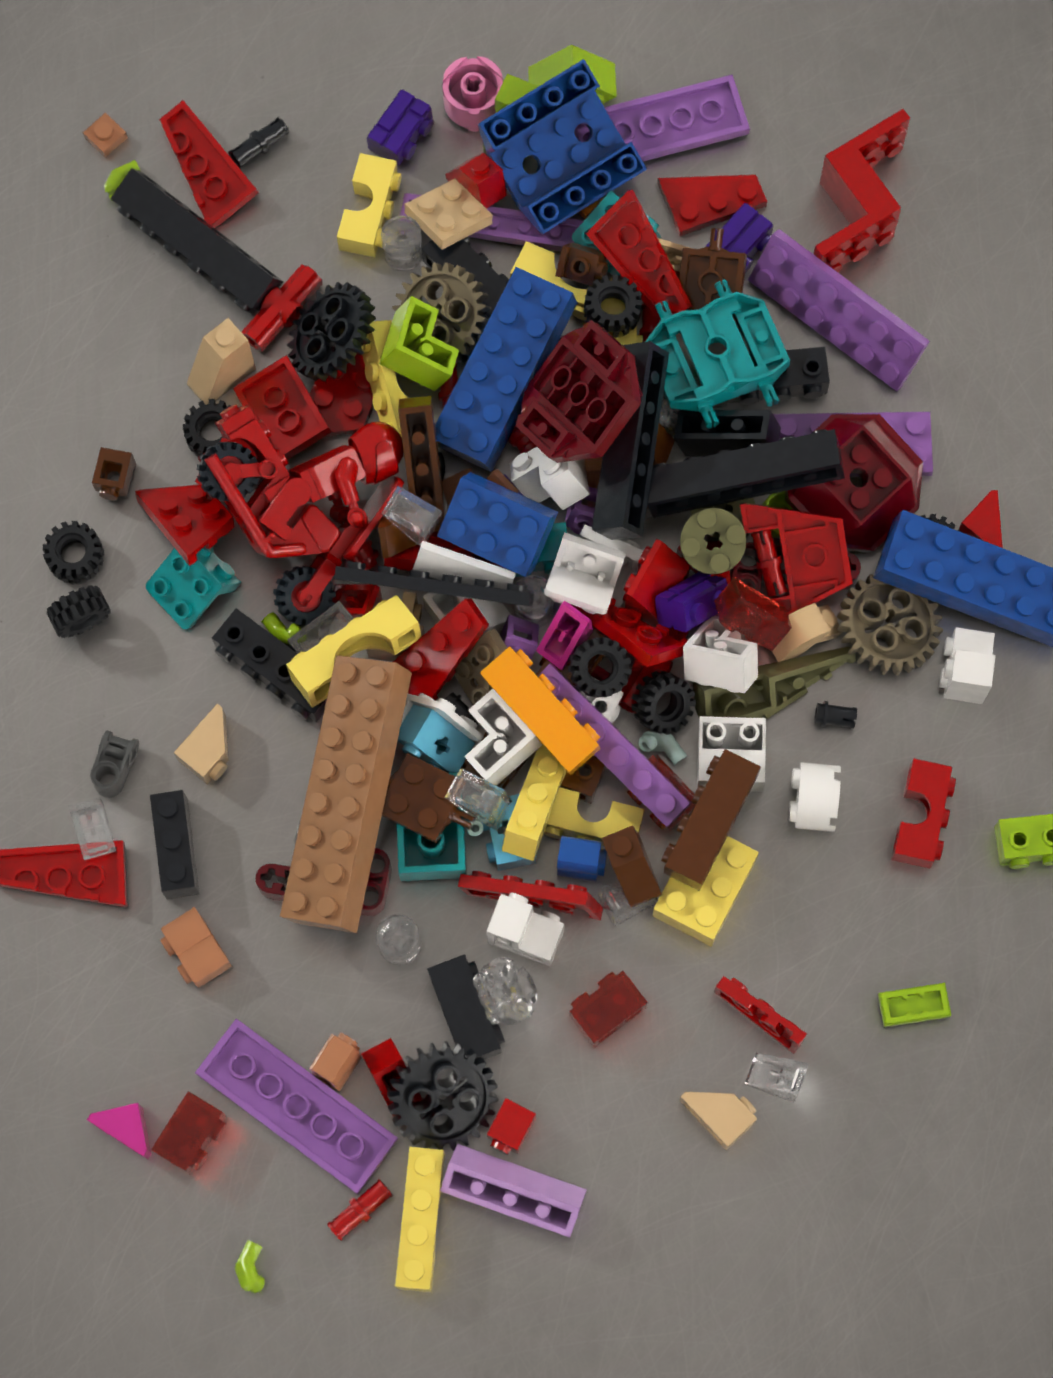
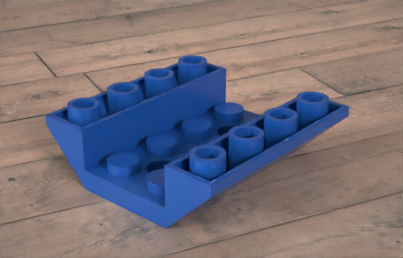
M582 59L478 123L488 157L503 169L506 188L517 207L541 234L551 230L604 197L611 190H615L647 170L633 143L625 144L595 92V89L599 88L600 85L585 59ZM579 124H583L589 129L590 136L586 142L579 141L575 136V128ZM527 156H532L537 160L538 168L534 174H529L523 169V160Z

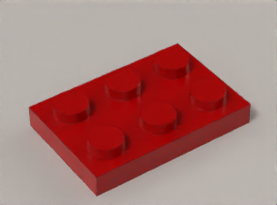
M287 355L233 388L242 406H248L257 421L262 420L266 424L272 435L268 438L274 449L279 448L287 460L332 433Z

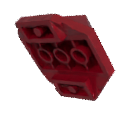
M592 320L583 324L582 328L567 333L561 338L530 381L524 392L521 414L518 415L515 426L548 458L557 463L603 457L641 405L643 394L638 381L635 356L603 327Z
M832 414L814 431L835 429L840 444L845 479L785 491V501L795 511L842 518L847 550L872 553L886 540L892 520L902 510L914 514L919 509L923 461L880 414ZM850 473H856L861 477L862 487H856L851 483Z

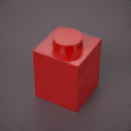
M505 1098L487 1133V1138L492 1140L490 1146L506 1155L509 1154L510 1150L518 1154L536 1119V1113Z

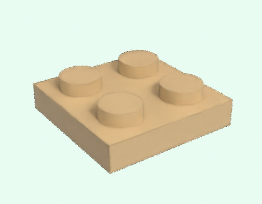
M456 179L405 203V214L442 250L488 227L493 222V215Z

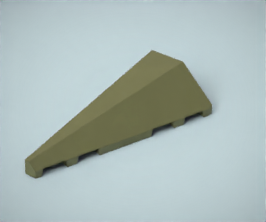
M847 646L781 662L758 666V678L745 693H734L727 689L702 686L693 682L696 713L698 718L706 716L768 719L808 693L807 688L820 679L826 681L832 677L831 672L846 662L851 664L855 662L856 653L849 655L848 651L851 647Z

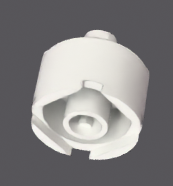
M800 762L799 768L792 769L791 788L797 789L796 801L789 802L788 821L794 822V828L835 832L836 826L830 824V818L837 819L841 781L834 779V772L841 773V766Z

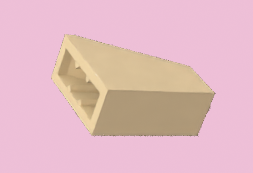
M229 318L202 338L187 380V385L201 401H204L205 405L209 404V399H215V401L256 370L248 339Z

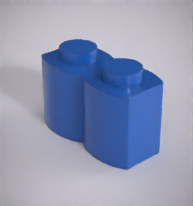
M561 836L557 876L597 882L598 875L604 876L607 860L606 849H601L602 842Z

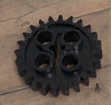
M337 282L334 288L327 285L325 294L319 290L316 291V300L308 299V308L306 310H299L302 317L293 320L297 327L289 332L288 335L294 339L287 344V347L292 349L288 357L293 360L292 365L297 368L299 373L314 381H317L319 378L326 382L328 376L336 379L338 370L345 374L348 363L356 364L354 358L356 354H364V351L361 349L362 345L370 344L371 342L366 336L375 330L369 324L376 320V317L371 314L375 306L370 304L371 298L355 285L352 286L348 282L344 285Z
M444 1041L442 1049L439 1051L433 1043H430L429 1053L427 1054L420 1048H417L418 1058L416 1060L406 1056L405 1059L409 1066L407 1068L396 1067L401 1078L390 1079L392 1087L396 1090L387 1092L389 1100L394 1102L388 1106V1110L391 1114L395 1115L392 1118L395 1127L401 1126L399 1130L403 1137L410 1135V1141L414 1146L421 1140L423 1147L428 1149L432 1143H435L437 1149L443 1150L444 1144L448 1143L454 1151L456 1141L461 1140L466 1146L469 1145L467 1136L471 1133L479 1138L480 1133L477 1127L479 1125L484 1127L490 1126L485 1115H495L496 1113L494 1108L489 1105L490 1103L498 1102L497 1095L491 1092L498 1088L495 1080L490 1079L494 1075L490 1067L484 1068L487 1063L482 1056L475 1059L476 1053L472 1048L464 1054V1048L460 1043L455 1046L453 1051H451L447 1041ZM443 1069H452L449 1077L445 1079L437 1078ZM463 1076L466 1077L465 1080H461V1081H460L461 1077H463ZM421 1091L427 1092L423 1100L419 1102L412 1101V1097L416 1093ZM474 1092L473 1097L469 1101L459 1102L460 1097L464 1093ZM443 1094L447 1098L443 1100L439 1095ZM448 1115L445 1123L441 1125L434 1124L438 1116Z

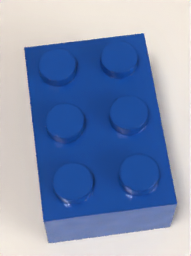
M469 472L460 478L437 537L526 577L535 570L558 511Z

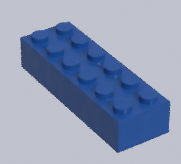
M515 267L435 424L437 446L487 471H493L516 425L518 415L521 414L525 390L556 347L578 304L572 292Z
M902 510L892 520L873 576L874 579L1053 647V567Z

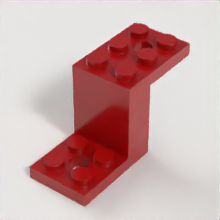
M901 109L825 155L820 184L850 225L817 244L814 249V255L836 272H840L843 265L851 260L853 262L861 260L867 255L868 250L874 246H884L894 238L901 207L873 168L879 160L886 156L888 158L894 157L903 149L910 122V117L904 109Z

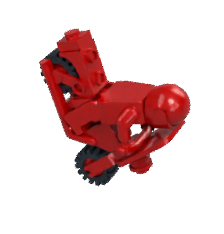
M237 404L232 405L220 413L222 419L215 424L224 439L240 438L253 449L257 457L252 456L251 451L241 444L234 442L215 443L216 445L209 446L206 449L207 452L198 457L200 465L197 464L196 470L199 471L197 479L201 482L202 489L211 497L225 502L249 543L258 554L268 558L318 554L310 567L295 566L292 567V570H286L282 573L284 576L282 579L278 578L276 581L278 584L277 589L273 591V594L276 595L274 604L278 606V612L285 619L298 625L312 626V623L318 624L322 622L321 618H327L330 615L328 612L330 607L334 608L335 603L332 600L333 597H336V593L332 590L334 585L331 579L335 575L336 566L341 565L342 558L351 562L365 563V570H369L377 564L376 558L380 554L377 549L373 550V542L368 539V536L404 485V481L401 478L394 476L399 473L398 465L404 455L402 437L393 426L380 421L371 422L362 426L349 437V446L342 445L287 471L285 466L289 464L288 460L279 448H273L268 439L272 435L266 424L262 420L257 421L248 406L238 407ZM257 477H263L264 479L257 488L253 489L254 484L258 483L259 479ZM361 480L364 485H375L381 482L362 509L359 508L357 502L360 501L355 482ZM255 490L249 501L246 502L244 499L246 498L245 495L247 493L251 494ZM328 497V500L333 502L329 512L330 517L335 522L341 524V526L337 528L316 505L307 502L314 503Z

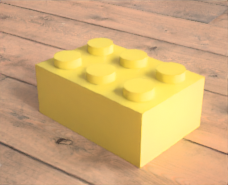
M727 836L700 891L670 877L653 909L652 917L712 947L757 860L759 852Z

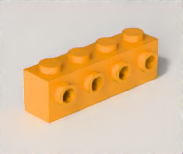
M509 646L484 668L480 674L537 736L539 741L563 768L572 775L600 750V746L596 742L600 739V736L588 723L583 727L574 718L578 713L576 709L565 698L560 702L553 695L552 691L556 689L555 686L543 673L539 677L535 675L529 668L534 663L521 649L515 652Z

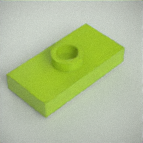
M945 983L878 993L884 1028L952 1016Z

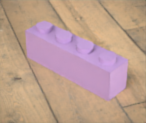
M457 1144L449 1161L440 1189L443 1193L567 1237H571L587 1191L584 1188Z

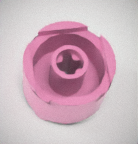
M480 56L471 59L463 57L450 64L444 73L442 90L445 111L453 122L468 128L470 131H479L478 123L495 114V98L504 80L500 68L493 61Z

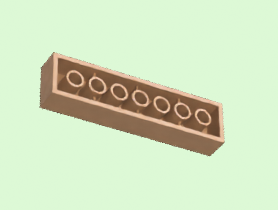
M336 655L280 917L302 925L357 933L412 672L398 663Z

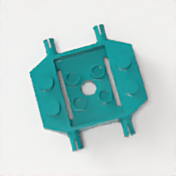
M722 280V285L720 281L714 285L720 298L713 300L701 309L684 310L672 315L667 301H662V305L661 302L656 304L655 308L661 321L645 341H651L669 352L663 393L669 408L701 412L707 428H712V423L714 427L720 423L714 412V405L759 389L762 392L768 407H771L772 403L774 405L778 404L780 400L773 384L790 366V358L764 300L740 292L732 293L727 280ZM680 333L702 383L700 387L695 382L676 334ZM713 343H721L726 347V351L716 355L711 353L708 348Z

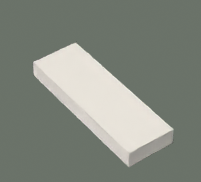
M422 541L413 570L430 572L429 577L442 581V575L445 574L462 577V584L474 585L475 579L494 581V588L505 590L507 589V583H513L516 574L511 570Z

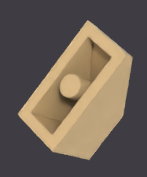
M219 704L215 705L174 751L177 760L205 784H208L212 779H219L228 767L226 764L229 761L226 715Z
M685 1092L679 1100L725 1150L732 1146L757 1121L754 1115L757 1110L744 1096L739 1099L735 1094Z

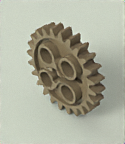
M445 262L442 267L441 264L433 263L432 271L430 268L422 266V276L411 273L413 283L403 282L402 285L406 292L405 294L396 293V297L402 301L401 305L410 296L421 301L424 297L429 304L440 308L443 316L460 326L461 330L458 332L451 323L443 321L442 316L438 313L432 336L440 340L441 332L446 330L447 335L444 342L459 349L456 362L460 363L462 360L461 353L471 356L470 346H476L478 342L477 336L483 332L482 324H487L489 320L483 317V313L491 310V307L482 303L489 295L484 292H478L482 288L483 283L473 281L475 274L468 271L465 273V268L457 265L454 268L453 264ZM440 286H442L443 293L441 297L437 299L436 291ZM464 304L465 313L459 318L458 310ZM401 305L392 306V309L396 311Z
M869 574L865 580L866 583L861 579L858 580L855 584V589L850 588L846 593L847 598H844L840 603L844 610L838 613L837 618L844 622L839 625L837 630L847 632L841 643H851L852 647L848 654L851 655L858 652L860 654L858 664L868 660L870 662L869 671H872L876 665H879L882 675H885L890 667H892L895 676L899 675L902 668L907 673H911L915 665L920 668L926 662L925 658L930 659L935 653L933 649H936L941 642L936 637H939L943 629L936 625L943 618L940 615L933 614L939 605L938 603L929 604L928 599L873 578V574ZM892 600L901 602L903 609L897 608L892 603ZM863 609L871 611L875 618L867 617ZM911 613L915 615V616H912V617H907V618L905 617V618H903L905 615H908V614H911ZM905 628L913 630L917 637L909 636ZM876 629L874 632L871 633L865 632V630ZM876 638L886 641L888 648L880 646Z

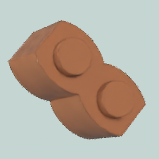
M195 907L160 928L165 936L160 941L170 957L174 954L178 956L182 964L177 969L187 984L193 981L199 988L232 967L227 956Z
M340 1032L338 1037L331 1034L309 1067V1070L312 1072L311 1074L335 1091L340 1092L362 1059L359 1055L360 1048L357 1046L358 1043Z

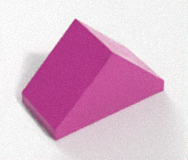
M564 601L536 652L560 670H563L570 662L569 659L574 654L575 648L586 641L593 633L591 619Z
M139 1103L92 1113L87 1118L90 1123L144 1158L149 1159L151 1156L143 1107Z

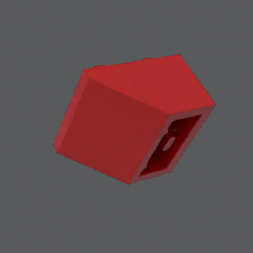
M659 539L655 540L652 548L646 546L638 561L640 567L637 575L631 573L623 588L625 594L622 599L626 602L625 608H632L641 613V620L653 627L659 624L657 622L655 604L656 595L665 590L668 591L669 588L687 579L690 571V565Z

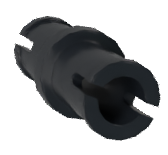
M277 117L261 130L251 132L247 140L228 151L229 156L241 168L259 153L265 154L268 152L269 146L289 134V129L285 122Z

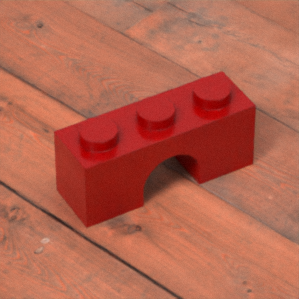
M913 758L909 767L904 798L920 802L926 810L927 817L925 821L918 824L900 822L896 832L891 857L892 861L929 869L933 865L934 860L940 861L944 841L939 840L940 829L947 828L950 809H945L946 799L953 796L956 778L951 777L952 766Z

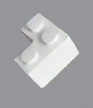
M535 447L527 453L519 454L509 463L512 483L525 497L538 503L552 497L557 505L564 510L590 495L584 459L557 463L548 458L538 447Z
M715 615L706 620L683 646L684 680L696 682L702 686L727 689L734 693H745L758 678L757 643L741 640V621Z
M956 627L952 637H946L943 656H947L949 659H946L945 668H942L939 687L945 688L943 698L983 704L992 687L996 655H992L995 633Z
M491 689L468 710L478 724L487 732L488 736L464 757L490 787L494 789L538 750L542 743L494 689Z
M510 893L509 897L500 894L486 931L488 944L551 967L564 932V923L559 922L560 917L547 911H542L541 914L533 912V905L527 904L529 900L519 894Z

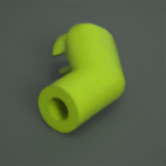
M136 160L111 171L104 184V190L108 192L110 199L131 168L141 171Z
M274 612L269 613L261 621L273 636L289 646L297 645L298 640L302 639L305 635L298 624L293 623L287 629Z
M247 1240L236 1262L235 1271L240 1286L245 1291L258 1293L263 1289L265 1281L264 1277L258 1275L254 1264L263 1247Z

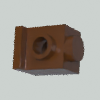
M572 242L562 246L555 276L592 286L596 279L601 282L602 276H606L608 263L601 251ZM581 262L585 265L584 272L579 270Z
M100 448L92 480L95 491L99 492L100 497L113 501L118 500V496L127 497L133 470L136 468L133 454L109 448ZM113 476H119L118 481L110 480Z
M595 755L581 766L591 770L588 776L580 775L579 769H577L572 775L567 772L561 783V788L580 792V800L592 804L606 770V766Z

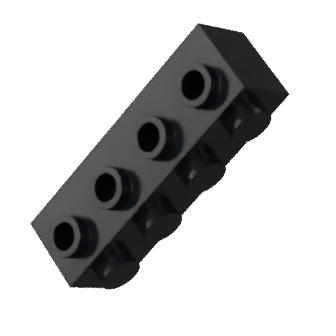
M825 347L786 350L790 358V366L773 384L780 402L787 401L791 397L804 396L806 399H815L823 394H827L830 379ZM698 376V383H699V387H700V386H702V383H701V381H700V379H699V376ZM758 389L716 404L713 408L724 407L728 403L734 402L752 405L765 399L762 392Z
M236 608L212 637L216 647L215 653L228 663L234 660L242 666L240 671L251 681L255 682L259 679L266 684L265 690L275 699L281 701L284 698L292 704L291 710L304 720L310 717L317 722L324 714L327 699L312 708L292 682L286 664L297 653Z

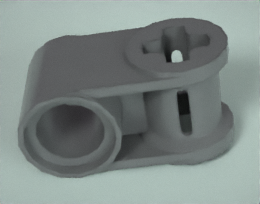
M105 731L90 773L91 781L101 796L111 798L117 796L122 791L129 770L138 753V739L133 738L130 741L113 736L111 731ZM108 773L115 775V779L110 784L103 785L99 783L103 775Z

